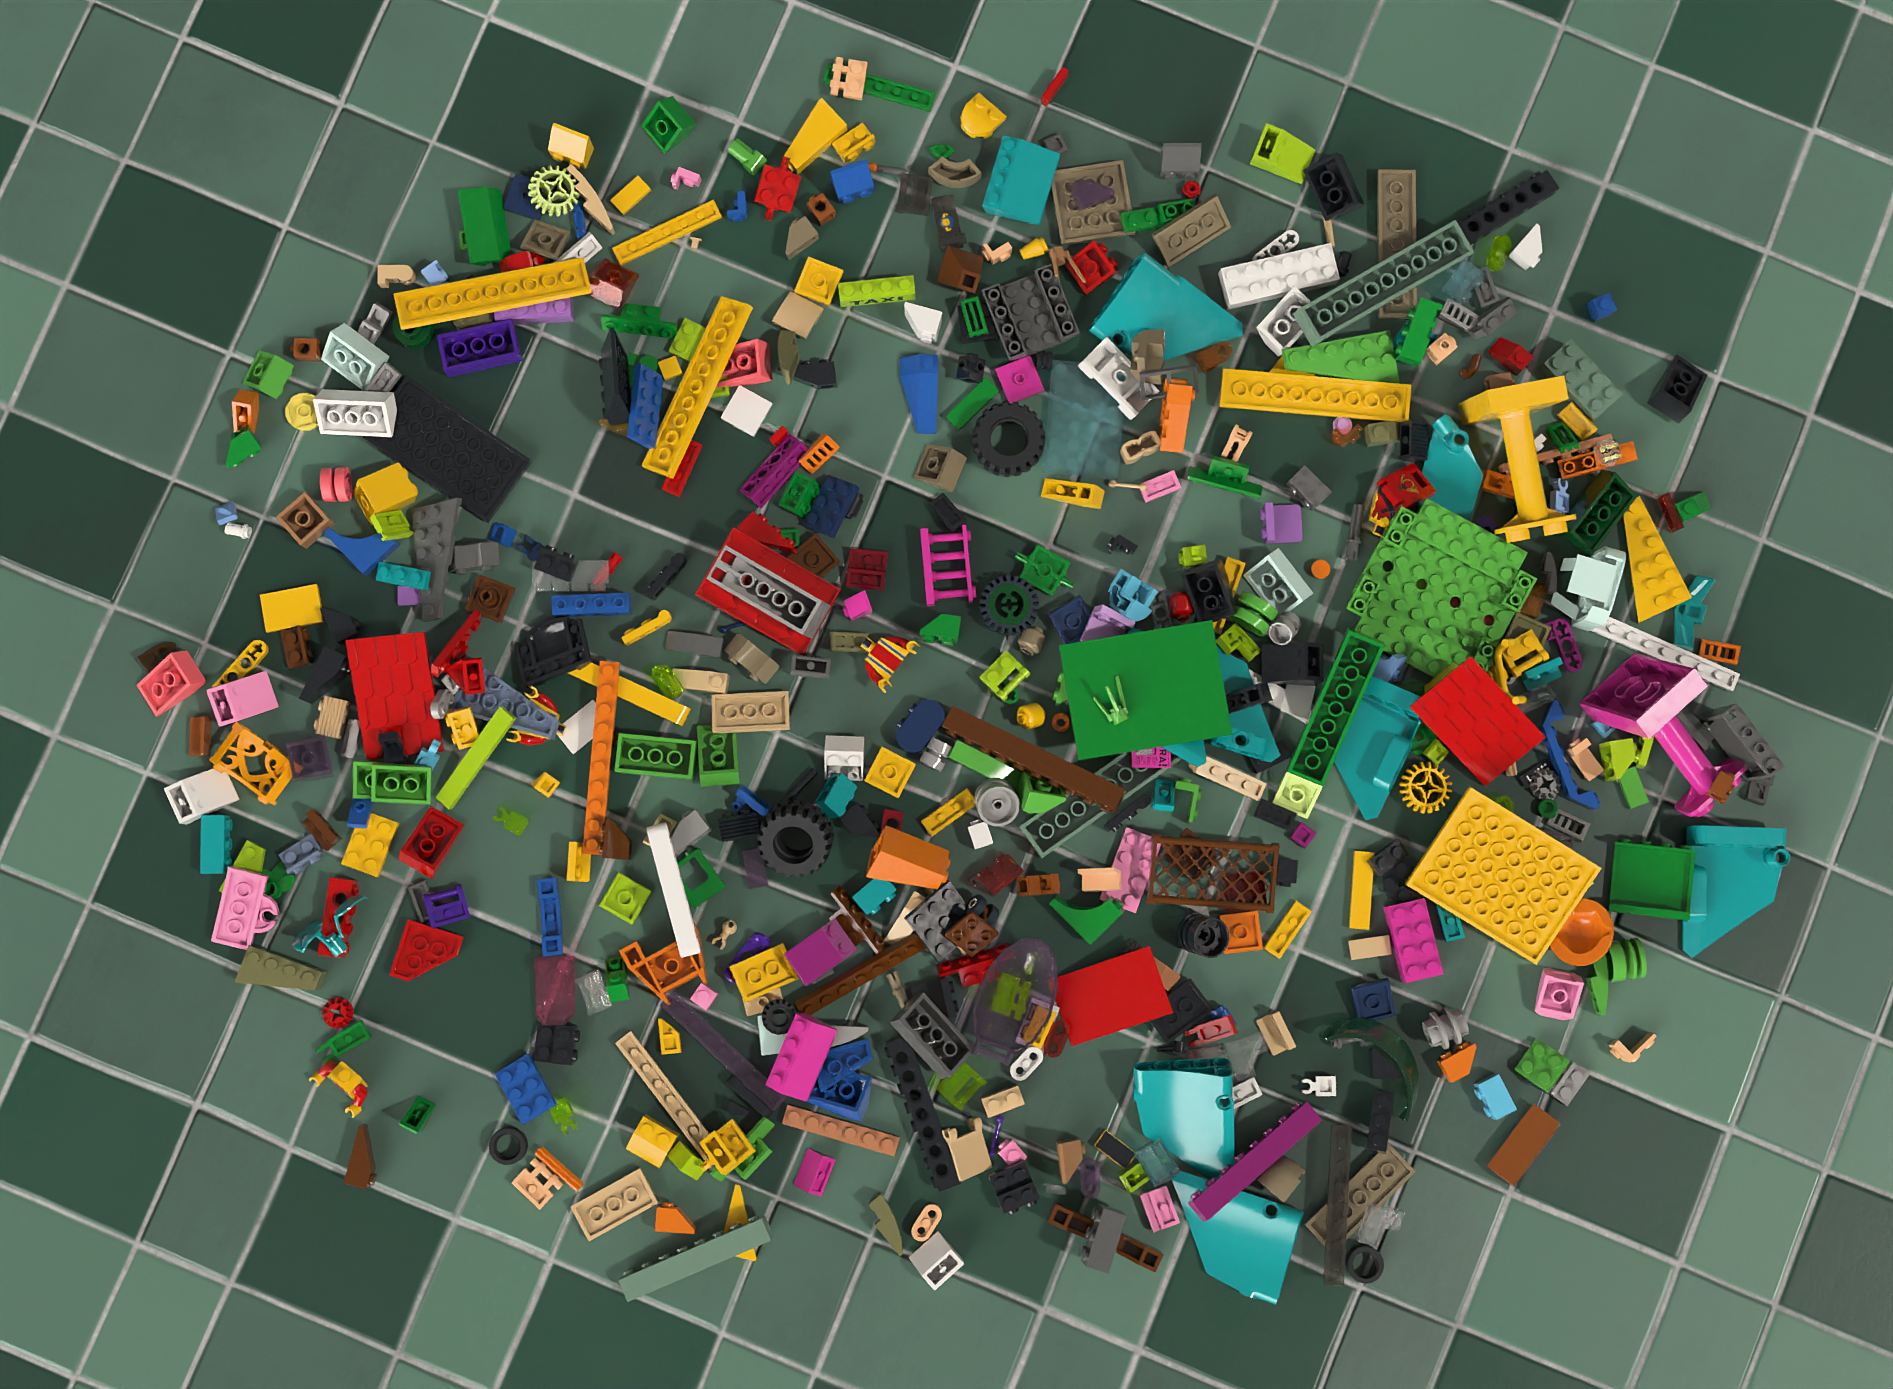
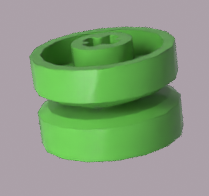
M1242 592L1237 599L1240 606H1235L1236 614L1229 617L1246 630L1259 636H1265L1270 627L1267 622H1273L1278 611L1263 599L1251 593Z

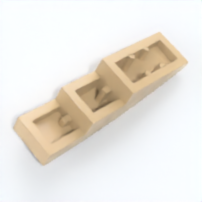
M570 164L566 170L568 174L571 173L573 179H577L578 184L575 186V189L586 200L583 204L585 210L611 235H614L615 231L598 195L585 177Z

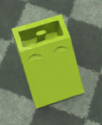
M1266 123L1250 165L1302 184L1305 178L1303 170L1310 166L1315 149L1285 130Z

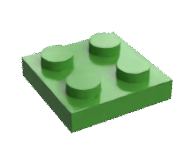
M1536 1038L1514 1070L1548 1093L1566 1069L1570 1060Z

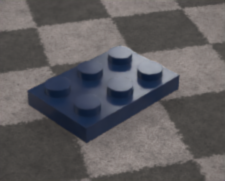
M828 475L803 526L835 538L860 487Z

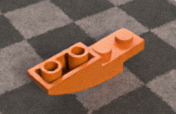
M1633 441L1616 446L1620 450L1612 448L1606 454H1601V450L1557 461L1562 480L1599 472L1638 460ZM1614 452L1621 453L1620 456L1616 455V457L1618 458H1607L1608 461H1605L1606 459L1602 458L1603 456H1610Z

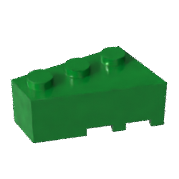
M1421 297L1414 307H1410L1407 318H1409L1408 324L1403 326L1401 332L1403 336L1402 342H1398L1395 353H1397L1396 360L1418 367L1430 341L1429 337L1432 328H1435V319L1438 312L1442 309V304Z

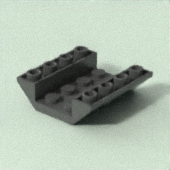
M1053 264L1038 268L1034 271L1033 275L1004 286L996 284L982 290L1009 360L1036 355L1037 351L1044 352L1080 334L1059 279L1055 277Z

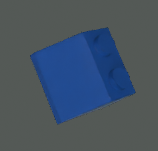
M866 159L830 171L832 185L839 204L850 203L854 201V198L860 196L862 198L868 197L874 192V184Z

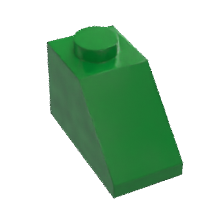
M1702 492L1669 507L1678 525L1712 509L1705 493Z

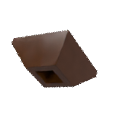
M947 245L936 282L969 293H975L981 276L983 257Z
M606 819V823L602 824L604 842L600 843L602 858L630 861L632 840L615 820Z

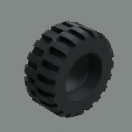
M1004 401L1001 405H997V403L991 405V408L983 411L982 416L976 421L972 438L974 454H976L977 460L980 464L984 465L987 471L991 470L997 476L999 474L1004 475V477H1010V475L1020 476L1022 472L1031 470V467L1038 463L1045 445L1043 423L1041 419L1037 418L1035 411L1031 412L1026 405L1020 406L1019 402L1013 401V404H1008V401ZM1004 423H1012L1021 427L1027 438L1025 448L1019 454L1013 456H1005L998 453L991 444V434L997 426Z
M787 800L783 802L782 806L778 803L773 807V810L768 811L758 832L757 846L758 850H761V858L767 860L766 865L769 868L773 866L775 872L779 874L780 872L786 873L785 876L791 877V875L802 877L804 873L808 876L813 874L814 870L818 871L826 863L833 845L834 833L832 832V823L828 822L829 817L826 813L822 814L821 808L818 806L812 807V803L808 801L804 804L801 803V800H795L794 803ZM785 827H799L811 836L813 845L805 850L790 849L782 843L778 832Z

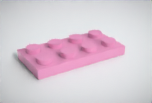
M1126 827L1111 868L1121 871V890L1102 891L1099 900L1105 901L1110 896L1114 899L1118 898L1123 903L1125 910L1136 913L1149 879L1152 848L1151 836ZM1157 843L1156 857L1161 847L1160 843Z

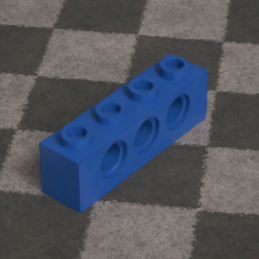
M629 593L552 596V615L555 618L632 615V598Z

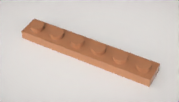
M1610 433L1579 442V449L1575 450L1572 447V451L1568 452L1565 449V453H1560L1558 449L1537 454L1538 462H1542V465L1553 463V459L1559 457L1560 460L1572 457L1571 454L1578 452L1581 455L1590 452L1589 449L1596 447L1597 450H1600V447L1603 449V446L1606 448L1607 444L1613 441L1612 435ZM1508 462L1498 466L1500 474L1506 473V475H1511Z
M789 1104L787 1105L782 1122L784 1125L891 1156H895L900 1139L899 1136Z

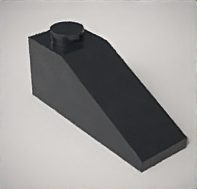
M1267 682L1258 683L1226 694L1229 714L1273 700Z

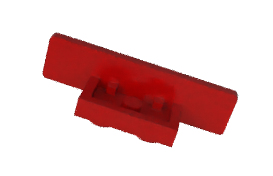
M1010 943L1000 944L994 948L980 950L974 956L963 955L954 960L943 961L937 964L936 967L940 978L959 973L962 987L965 988L999 978L1000 975L996 961L1012 957L1014 953Z

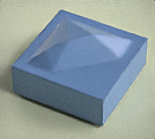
M233 501L215 508L219 525L238 519L236 505Z

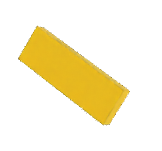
M966 788L921 820V823L931 837L976 806L974 796Z
M1295 900L1263 948L1280 959L1312 911Z

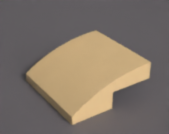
M790 291L774 316L772 323L787 331H795L797 336L806 340L824 308Z

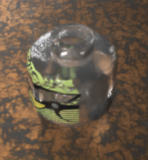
M1609 438L1596 442L1597 446L1594 447L1593 451L1599 465L1605 464L1606 468L1617 465L1616 461L1621 458L1617 441H1612Z

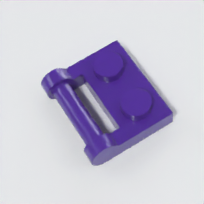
M461 884L441 892L422 895L431 928L470 918ZM451 896H458L459 901L434 908L431 903Z

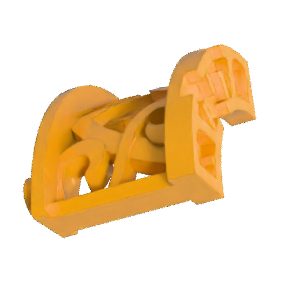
M236 721L232 726L233 729L209 760L214 764L213 768L220 773H228L258 795L257 799L266 805L269 802L275 806L277 797L293 775L300 773L302 767L292 758L281 753L280 749L268 741L265 742L255 732ZM239 735L237 748L231 747L232 743ZM251 745H254L256 747V750L253 753L245 751V748L250 750ZM228 749L235 751L237 756H227L232 759V764L230 765L221 761ZM264 751L267 752L265 767L269 773L250 775L246 766L245 756L255 757L261 755ZM272 760H276V765L272 766L275 770H272L270 766ZM239 767V770H240V773H241V774H239L238 772H236V771L233 770V769H236V768ZM272 778L276 781V782L274 783V785H273L272 781L270 780V779H272ZM252 782H260L259 787ZM266 785H269L271 788L268 793L265 791Z

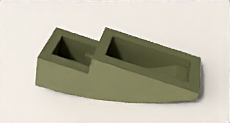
M780 330L778 337L780 368L786 384L791 385L800 360L795 331Z
M879 1193L868 1205L880 1218L875 1222V1226L900 1256L903 1254V1246L899 1225L888 1201L882 1193Z

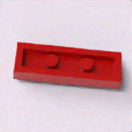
M690 441L674 478H666L662 487L663 491L680 498L703 447L702 444Z

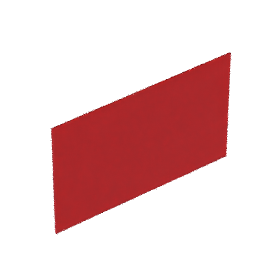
M1150 946L1049 980L1057 1005L1060 1007L1059 1011L1072 1046L1173 1013Z

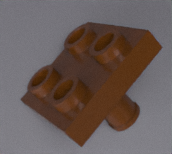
M479 574L465 610L469 612L476 610L481 613L482 617L502 624L516 588Z

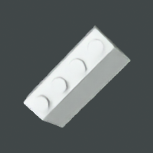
M322 389L313 399L320 434L393 436L397 413L394 392Z

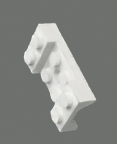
M1106 337L1078 367L1090 379L1094 377L1120 404L1118 408L1132 420L1151 399L1141 400L1140 381L1131 374V361ZM1117 373L1123 375L1124 382H1121L1116 378ZM1144 383L1145 395L1158 394L1160 392L1153 384Z

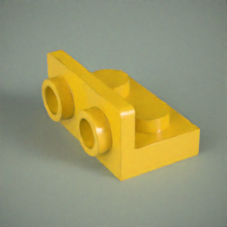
M862 122L834 141L832 146L843 162L846 163L857 159L864 150L869 151L872 149L876 141L875 136L871 135Z
M468 706L457 710L448 709L445 719L447 726L452 728L453 733L451 737L454 745L457 744L459 750L471 747L480 735L471 707Z
M569 842L567 881H590L591 854H582L583 843Z

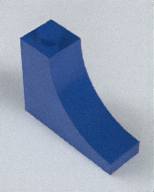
M331 528L323 532L366 576L379 565V562H383L400 546L396 541L397 539L382 541L383 536L378 533L366 538L351 539L337 534Z

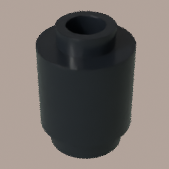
M857 492L845 518L851 520L852 517H857L864 502L862 500L864 495Z

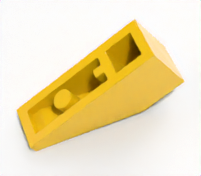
M1045 478L1041 497L1082 507L1101 509L1105 491L1094 484Z

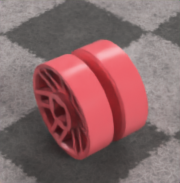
M348 467L321 469L320 489L325 503L336 502L337 499L339 502L351 501L353 488L352 477Z

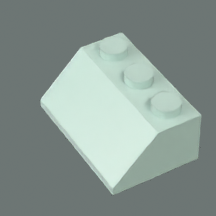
M345 323L330 331L321 357L322 361L363 391L383 364L389 359L386 353Z
M1279 548L1243 575L1259 597L1278 611L1276 619L1281 613L1290 612L1313 594L1312 590Z

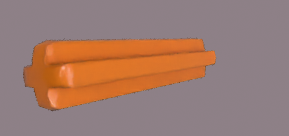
M541 1146L537 1149L535 1155L571 1188L578 1191L583 1186V1182L544 1147Z

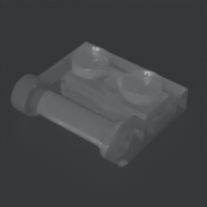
M599 970L575 979L576 985H579L586 1003L588 1016L612 1007Z

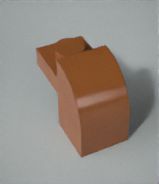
M1058 874L1017 877L1018 896L1060 893Z

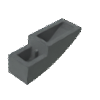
M668 631L665 650L721 659L724 639L700 634Z

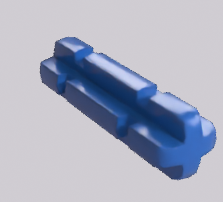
M577 202V204L572 203L574 207L573 216L575 228L577 229L576 236L578 239H581L587 232L585 229L582 202Z

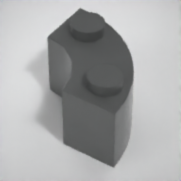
M480 542L472 545L454 546L452 564L449 565L448 572H456V575H466L467 571H493V567L500 565L498 543Z

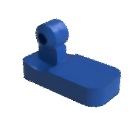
M744 785L739 786L736 790L735 795L738 797L731 805L733 811L738 812L747 803L762 816H766L768 811L772 809L768 803Z

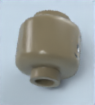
M1037 626L1028 627L1026 630H1023L1018 640L1020 650L1030 656L1040 653L1046 642L1043 630Z

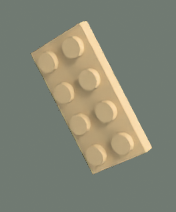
M788 691L711 695L713 734L790 730Z
M639 1168L572 1205L571 1209L588 1241H591L658 1204L659 1201L642 1169Z

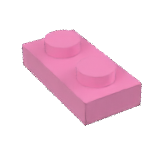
M1173 470L1143 482L1147 485V489L1145 491L1140 489L1145 503L1177 491L1181 489V486Z

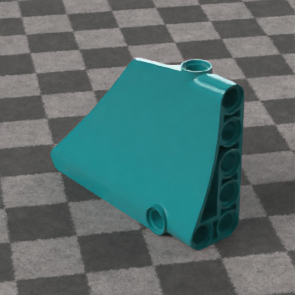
M1205 1058L1136 1063L1134 1065L1133 1099L1137 1103L1143 1134L1182 1159L1209 1179L1215 1177L1216 1179L1221 1174L1219 1171L1225 1165L1229 1164L1230 1166L1234 1163L1233 1073L1230 1061L1226 1058Z

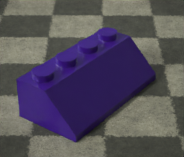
M512 319L437 335L444 372L449 378L523 361L520 343Z

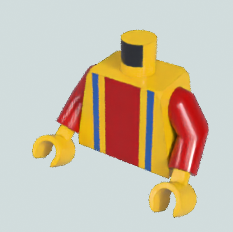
M899 636L881 637L877 643L868 637L863 641L861 647L869 652L864 659L866 661L865 668L869 678L880 687L882 692L886 693L885 685L892 687L889 678L909 652L917 654L912 648L916 645L920 647L918 643Z
M529 685L528 687L532 688L533 692L529 695L525 692L524 694L532 702L559 720L560 715L557 713V707L550 697L539 691L537 692L535 687ZM559 723L556 734L563 736L567 726ZM520 730L508 731L514 734V738L507 739L509 742H518L530 746L544 743L546 739L550 740L549 738Z
M328 1060L319 1071H316L310 1077L309 1081L314 1079L317 1082L316 1087H318L325 1077L329 1078L353 1099V1104L347 1107L345 1112L351 1111L353 1114L352 1118H354L362 1111L361 1106L368 1094V1085L343 1061L338 1063L335 1060Z

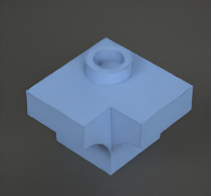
M1402 653L1392 655L1391 657L1386 654L1381 655L1372 675L1388 683L1401 681L1408 666L1405 663L1407 656Z

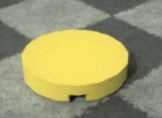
M299 393L290 399L285 408V415L288 422L294 428L301 431H310L319 426L313 401L316 396L310 393Z

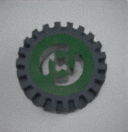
M1000 576L998 579L992 580L981 594V616L985 624L998 634H1004L1005 636L1021 634L1023 630L1031 627L1036 620L1039 611L1037 592L1030 583L1026 582L1023 578H1019V576ZM1014 593L1022 599L1023 610L1015 617L1013 614L1017 611L1018 605L1012 606V610H1008V607H1001L1002 612L1008 615V617L1004 618L996 611V600L1003 594L1006 597L1002 599L1001 606L1007 605V601H1011V604H1017V599L1011 596Z

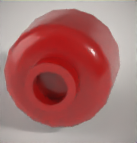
M1186 592L1174 593L1169 599V612L1172 618L1177 619L1179 622L1189 620V617L1194 614L1193 606Z

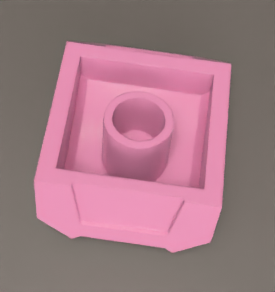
M1550 967L1543 969L1536 997L1535 1012L1541 1016L1559 1020L1573 1019L1584 985L1582 978L1573 972L1556 970Z

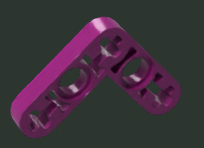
M1557 619L1545 623L1552 627L1546 641L1554 639L1565 670L1571 673L1580 670L1583 661L1568 621ZM1558 623L1560 625H1564L1562 633L1563 635L1567 634L1568 637H1564L1559 640V637L1562 636V633L1560 630H1556ZM1564 640H1567L1571 643V649L1569 651H1565L1562 648V642ZM1574 652L1575 655H1571L1573 661H1577L1575 669L1573 666H1569L1571 658L1570 656L1566 657V654Z

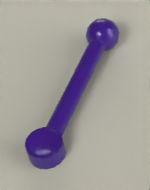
M1001 1115L996 1117L997 1125L990 1150L991 1156H994L1000 1125L1004 1121Z

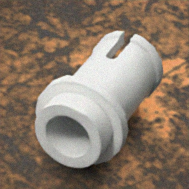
M228 522L225 526V533L241 536L242 539L250 538L252 528L248 524L239 525Z

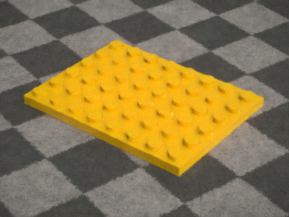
M1469 786L1405 884L1537 965L1602 868Z

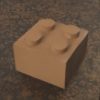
M306 492L301 494L276 516L278 521L294 539L306 549L324 534V531L335 525V522Z

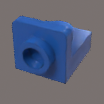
M737 191L738 198H734L735 209L738 210H727L728 218L732 219V221L739 222L748 218L745 191Z

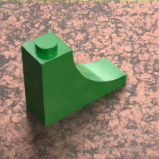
M1058 895L1049 903L1090 945L1125 910L1123 903L1118 898L1114 899L1112 896L1104 902L1093 906L1073 905L1064 901Z

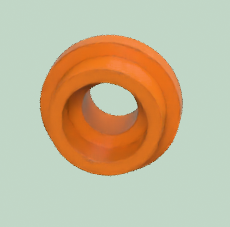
M1058 713L1052 718V727L1056 731L1065 732L1069 729L1071 720L1067 714ZM1059 719H1063L1065 721V724L1063 726L1058 725Z

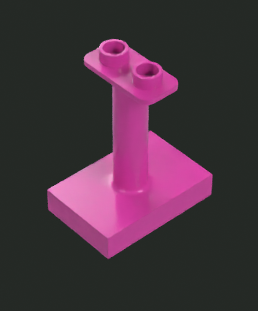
M1634 653L1580 701L1579 704L1593 721L1648 739L1654 735L1691 785L1690 790L1675 803L1674 808L1677 812L1684 815L1701 817L1710 812L1714 806L1712 802L1714 799L1706 795L1719 772L1727 771L1733 774L1735 780L1732 784L1736 788L1741 783V775L1746 771L1747 766L1744 762L1733 758L1724 759L1717 766H1713L1677 718L1676 714L1707 687L1695 668Z

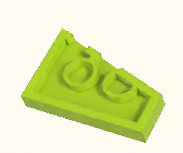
M247 840L233 867L261 873L266 849L251 840ZM225 880L219 889L221 893L223 892Z

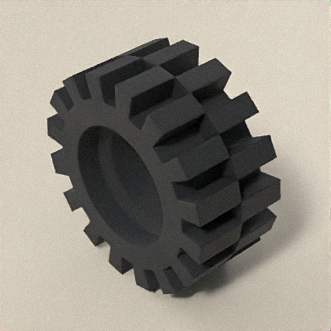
M773 1000L765 1006L762 1012L763 1025L772 1034L784 1035L789 1031L796 1010L786 1000ZM777 1009L784 1010L787 1014L786 1022L781 1025H777L772 1021V1013Z

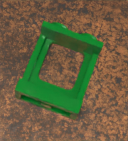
M692 848L684 854L686 858L681 861L677 859L678 867L681 868L693 858H696L708 875V880L694 890H690L682 879L687 900L693 909H696L727 886L705 858L701 849L695 850Z

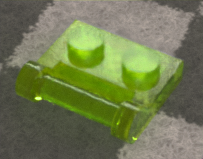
M964 1062L951 1077L943 1078L935 1088L958 1110L962 1111L967 1101L981 1086L984 1087L987 1082ZM973 1077L976 1081L957 1100L954 1096Z

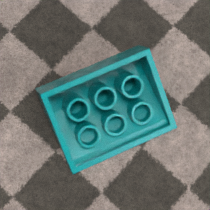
M1003 135L982 204L986 214L1040 225L1060 159V153L1019 138Z

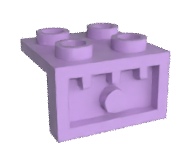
M1105 605L1095 606L1080 641L1123 635L1125 630L1133 629L1135 621Z

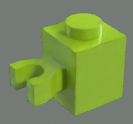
M1205 544L1183 547L1180 550L1181 553H1178L1179 564H1182L1183 569L1195 568L1208 563Z

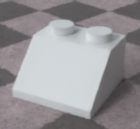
M905 302V317L916 336L924 343H936L942 323V312Z

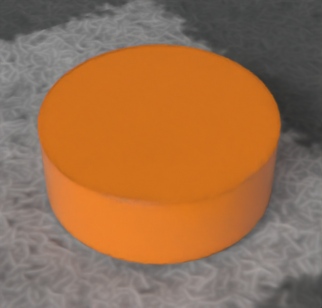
M1317 560L1311 565L1310 572L1314 578L1324 579L1330 573V565L1325 560Z

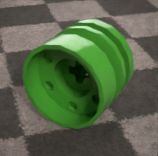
M1638 938L1623 939L1621 944L1619 941H1612L1610 948L1606 952L1608 981H1624L1626 975L1629 979H1635L1636 977L1644 978L1647 972V961L1641 941Z

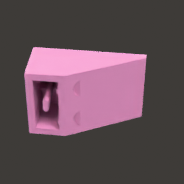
M267 670L206 690L219 727L279 707Z

